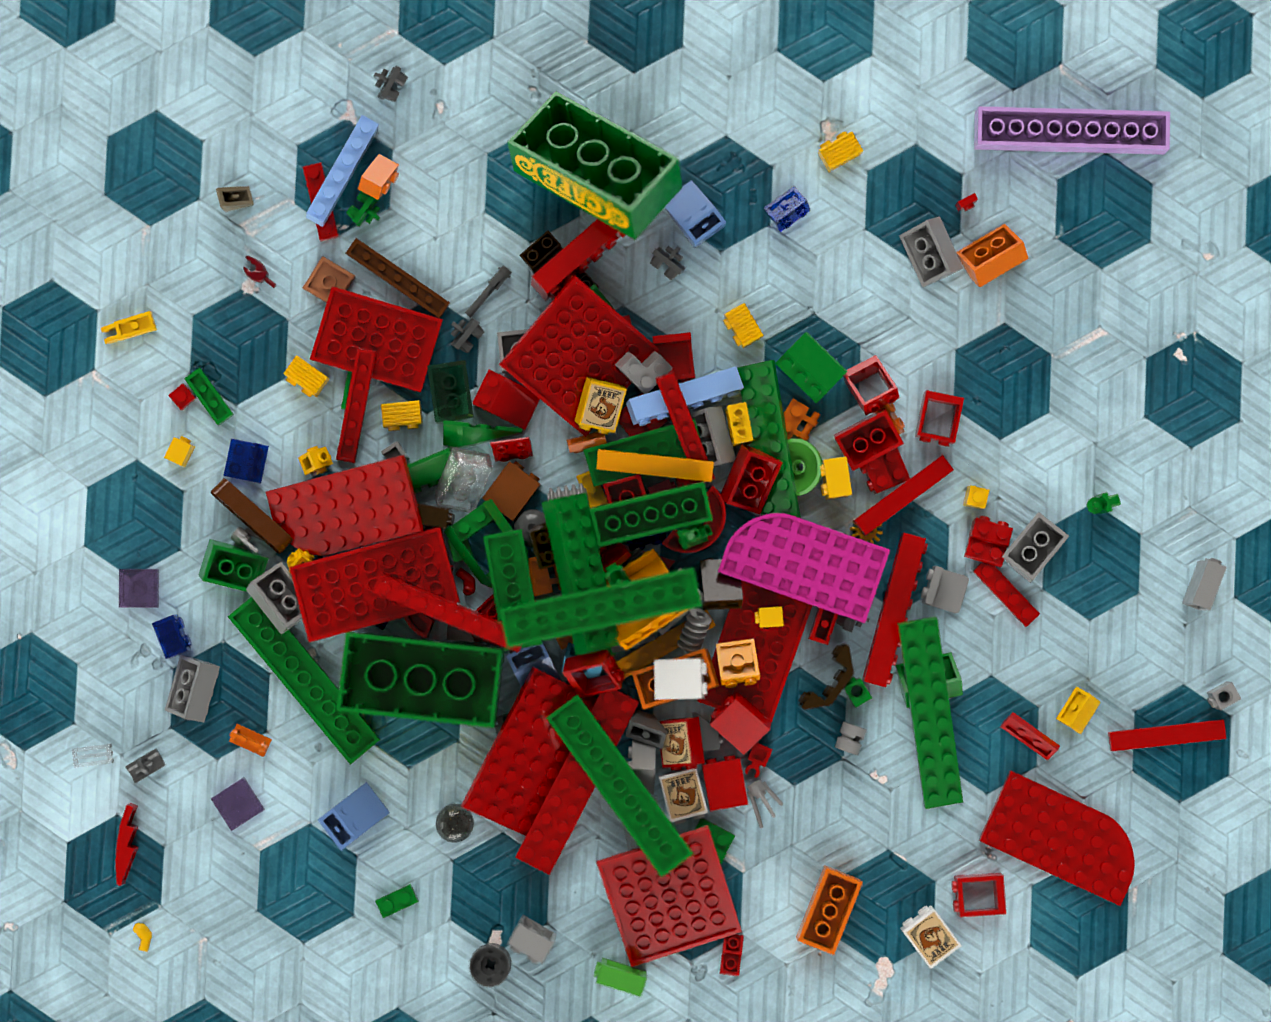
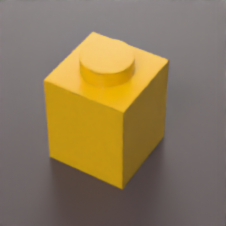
M183 436L180 439L174 437L164 458L186 467L195 446L190 444L191 440Z
M972 485L967 486L963 505L981 510L985 509L990 490Z
M782 607L758 608V612H755V624H759L760 628L783 626Z

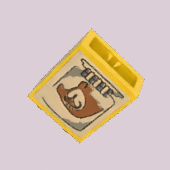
M586 377L575 417V422L580 425L579 428L588 431L591 428L598 429L597 432L606 435L609 432L615 433L627 388L619 384Z

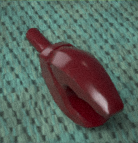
M245 256L256 267L254 271L243 267L247 277L258 283L265 281L275 288L277 285L268 278L269 274L263 263L254 257Z

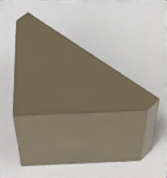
M249 186L216 188L220 207L225 212L254 205Z

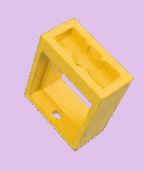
M747 403L727 405L725 413L732 446L736 447L752 443L753 436Z

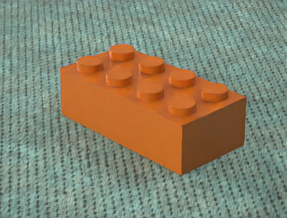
M704 648L673 658L704 659V663H707V675H704V683H707L708 690L720 686L708 649ZM654 665L632 672L644 710L679 700L655 699Z
M824 865L796 935L797 940L834 955L863 882L858 878Z

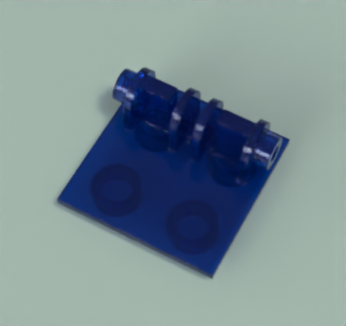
M231 439L223 476L261 483L269 446Z

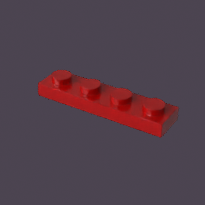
M321 162L303 166L311 204L326 179ZM332 211L323 227L316 224L320 241L339 237L334 212Z
M981 562L972 571L1024 627H1027L1040 615L994 565Z

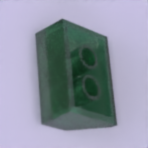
M466 360L428 365L435 423L438 425L443 424L444 420L458 422L474 418Z

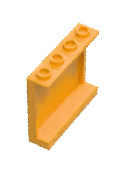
M654 549L644 552L641 557L629 562L623 568L631 581L670 573ZM687 610L616 625L618 632L616 639L625 650H628Z

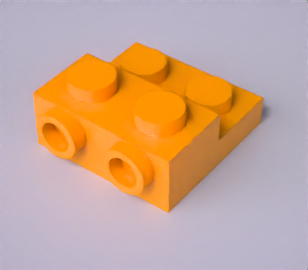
M754 639L716 644L721 685L732 688L737 686V683L745 682L746 685H753L756 683V680H760Z

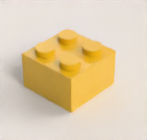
M847 456L822 460L823 464L820 466L823 484L820 485L821 495L825 496V500L851 496L852 490Z

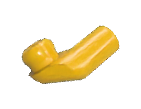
M136 923L133 931L141 939L139 950L148 951L152 932L145 924Z

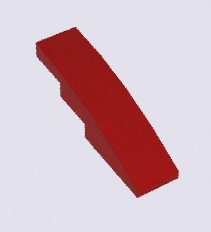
M133 803L126 805L117 839L115 867L116 883L119 886L125 884L139 848L132 845L138 829L137 825L131 824L138 805Z

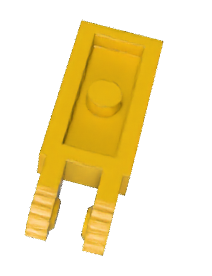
M148 311L101 327V332L107 333L116 329L117 335L104 339L105 344H110L155 331L157 327L152 312Z

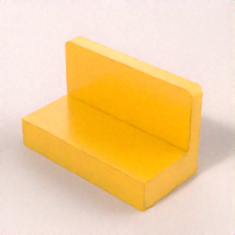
M1076 686L1056 719L1081 734L1100 705V701Z

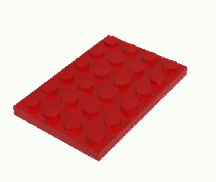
M332 286L310 360L353 372L357 347L376 350L372 379L421 393L443 319Z

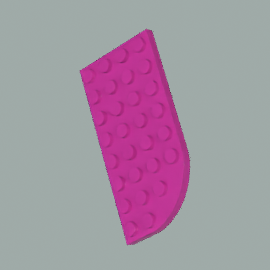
M773 513L750 520L734 533L726 546L718 572L865 623L890 549L789 514Z

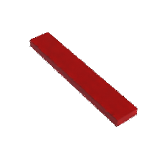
M357 347L336 460L356 463L377 353L376 350Z
M674 371L655 378L686 458L709 461Z
M941 455L853 520L861 533L866 536L954 471L946 458Z
M1221 719L1108 732L1110 751L1221 740L1226 739L1225 722Z

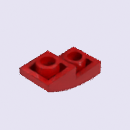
M734 934L724 937L719 974L739 977L744 935Z

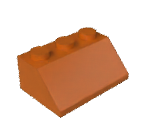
M1006 224L1001 225L956 252L968 275L979 287L1029 259L1024 242Z

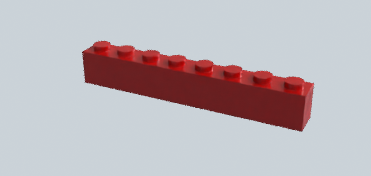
M901 533L862 678L864 682L886 687L892 681L893 673H890L892 665H896L898 655L895 654L896 649L901 646L898 623L908 621V618L905 616L907 610H910L913 599H910L912 591L915 592L918 581L915 578L922 569L923 562L920 560L922 554L925 555L927 550L926 538Z
M380 574L373 593L507 648L501 621L387 574ZM522 645L510 647L508 649L513 650L515 652H519L522 648Z

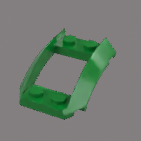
M492 499L482 502V505L452 526L449 525L444 531L478 581L492 588L490 572L485 574L463 542L493 521H495L502 532L514 531ZM525 547L528 561V549Z

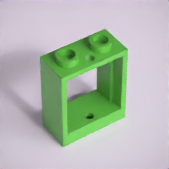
M602 957L601 962L596 964L594 977H596V983L641 997L647 979V971Z

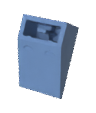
M692 180L685 184L665 207L694 249L726 225V221L715 206Z
M543 641L542 645L525 647L519 652H513L506 656L521 688L532 667L561 680Z
M366 782L320 817L318 821L338 848L343 850L390 812Z

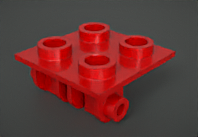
M529 437L491 442L495 462H507L510 459H526L533 456Z

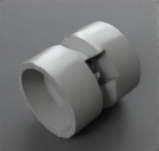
M843 722L840 729L842 735L837 738L835 748L859 755L862 746L860 741L864 740L867 730Z

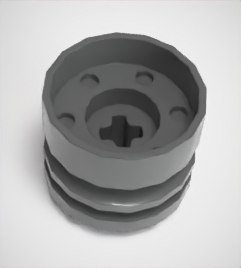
M488 943L482 945L473 953L470 959L469 970L471 977L483 987L500 985L507 978L511 970L512 961L510 954L499 944ZM488 959H490L491 962H496V964L494 965V969H492V967L486 966L488 964Z

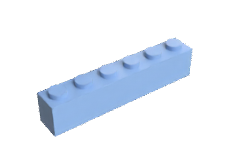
M364 115L360 117L306 212L307 219L322 227L325 225L376 135L379 127L378 123Z
M737 367L679 384L687 407H693V409L701 408L707 402H711V404L720 402L726 396L729 398L740 395L739 392L744 388ZM660 390L631 398L626 403L633 425L639 424L643 426L650 423L652 419L662 420L669 417V412Z

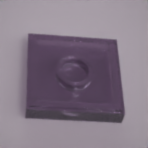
M119 569V608H159V569Z
M245 777L211 798L231 831L265 810Z

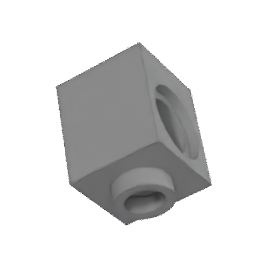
M1226 681L1207 692L1209 704L1217 710H1223L1241 700L1232 682ZM1221 692H1224L1226 694V698L1223 702L1219 700V694Z

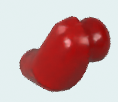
M460 568L456 576L463 580V593L469 596L476 590L475 578L463 568Z

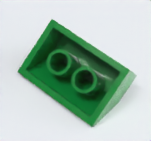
M807 331L775 363L815 403L848 372Z
M449 448L407 465L414 494L422 492L421 488L429 486V488L439 485V481L445 478L447 481L458 477L457 473H460L453 452Z
M952 653L943 654L948 696L949 698L963 695L960 673ZM897 664L895 666L901 693L906 707L909 708L904 664Z

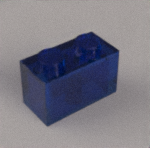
M171 615L152 623L166 659H171L191 650L192 642L189 635H185L183 630L185 624L181 617Z

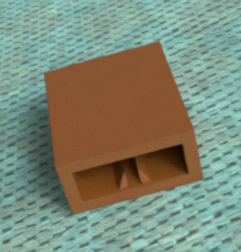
M510 461L482 497L485 501L492 499L500 512L512 521L516 520L517 516L541 486L538 483L540 479L533 473L526 474L523 471L525 467L517 461L514 464Z

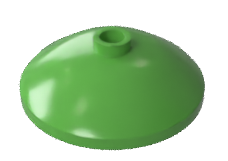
M793 438L788 439L796 494L797 496H802L811 492L818 485L821 479L820 466L823 463L820 453L813 444L804 439ZM800 464L803 465V469H802V470H800V468H799Z

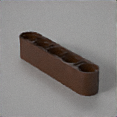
M223 478L210 491L222 505L278 554H281L293 541V538L227 479Z

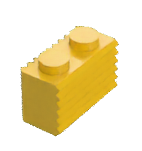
M844 131L836 136L837 140L833 142L828 140L820 145L821 149L818 150V155L828 172L862 154L863 149L852 131L848 134Z
M745 303L724 314L725 319L723 323L728 330L732 329L734 333L732 338L737 346L741 345L744 349L763 338V333Z
M297 355L283 373L287 376V382L293 386L298 384L303 387L301 391L309 397L312 395L317 397L330 380V378Z
M420 400L381 404L383 427L388 428V431H398L400 427L407 426V429H417L419 425H423Z

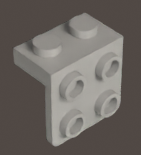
M932 566V569H929L927 573V586L923 588L921 593L922 603L949 612L959 613L969 578L944 570L938 566Z

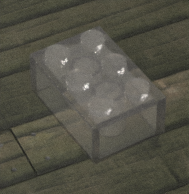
M453 447L435 490L437 507L468 513L475 510L492 471L490 455Z

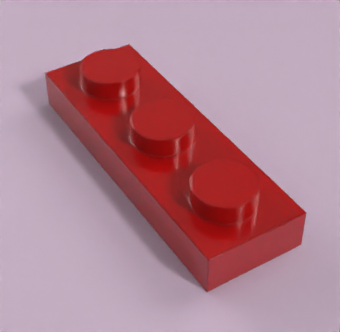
M1014 712L1000 726L1047 761L1060 747L1059 744Z

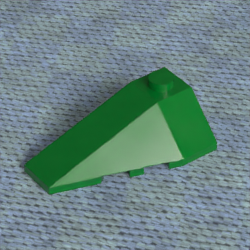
M443 421V445L451 451H459V448L471 447L523 434L522 428L491 427L486 424L472 426V424L467 422Z

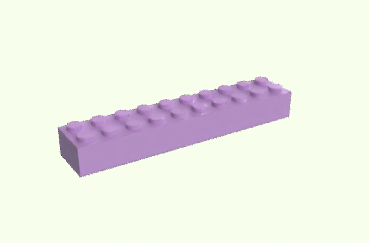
M978 107L975 111L974 150L1164 155L1170 150V112Z

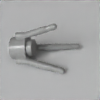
M238 527L231 536V539L235 542L234 545L242 549L248 546L255 553H258L259 550L250 543V535L257 539H262L250 529L246 528L244 530Z
M761 779L747 786L749 789L747 794L751 799L759 827L763 828L754 796L756 799L761 798L772 817H775V813L764 796L766 791L779 805L782 806L783 802L768 787L766 782L762 783Z

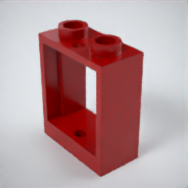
M876 355L851 367L843 376L845 384L865 415L875 413L881 407L892 404L900 398L897 386ZM878 373L889 390L865 402L855 384Z
M926 390L923 394L915 437H919V441L930 443L931 440L938 441V445L946 447L954 444L964 398ZM928 401L955 406L949 437L922 432Z
M607 649L566 658L562 671L580 698L619 690L624 680L623 670L619 668L614 657L611 656ZM603 666L608 675L588 679L582 670Z
M988 873L954 876V881L951 883L952 892L956 895V900L953 901V910L957 912L959 917L1006 914L1003 874ZM993 881L995 908L964 910L962 883Z

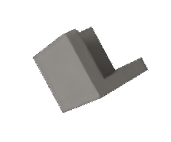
M397 441L381 451L386 459L405 455L406 461L410 459Z

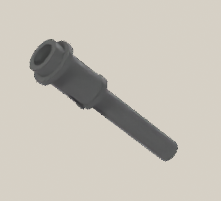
M504 265L498 268V272L488 281L489 285L465 312L470 318L495 289L498 290L507 278H510L512 272Z

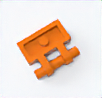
M794 398L783 413L787 438L791 439L794 435L798 439L807 441L809 433L818 424L817 420L820 414L814 411L811 417L805 415L809 408ZM801 421H804L807 424L802 432H800L797 428Z
M536 557L528 558L534 597L553 592L552 584L556 583L560 591L561 587L556 564L539 569ZM549 567L554 568L556 578L550 579Z

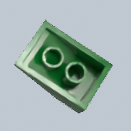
M209 539L198 575L202 581L247 592L246 588L249 584L265 573L269 558L228 543Z

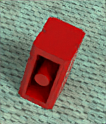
M818 607L808 639L828 645L838 614Z

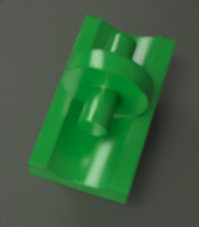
M362 191L357 196V200L363 204L361 209L359 210L351 205L346 212L358 227L361 226L364 220L368 224L373 219L380 220V217L377 215L380 208L375 206L378 200Z
M1107 492L1090 498L1087 501L1086 507L1092 514H1102L1113 511L1112 507L1121 505L1118 494L1108 496Z
M700 523L677 531L679 536L678 542L682 545L683 550L708 541V536L712 535L709 524L702 525Z
M613 563L606 567L607 573L604 576L610 585L631 581L621 564L617 566L616 563Z

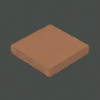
M322 256L303 289L327 303L332 286L348 290L356 276Z

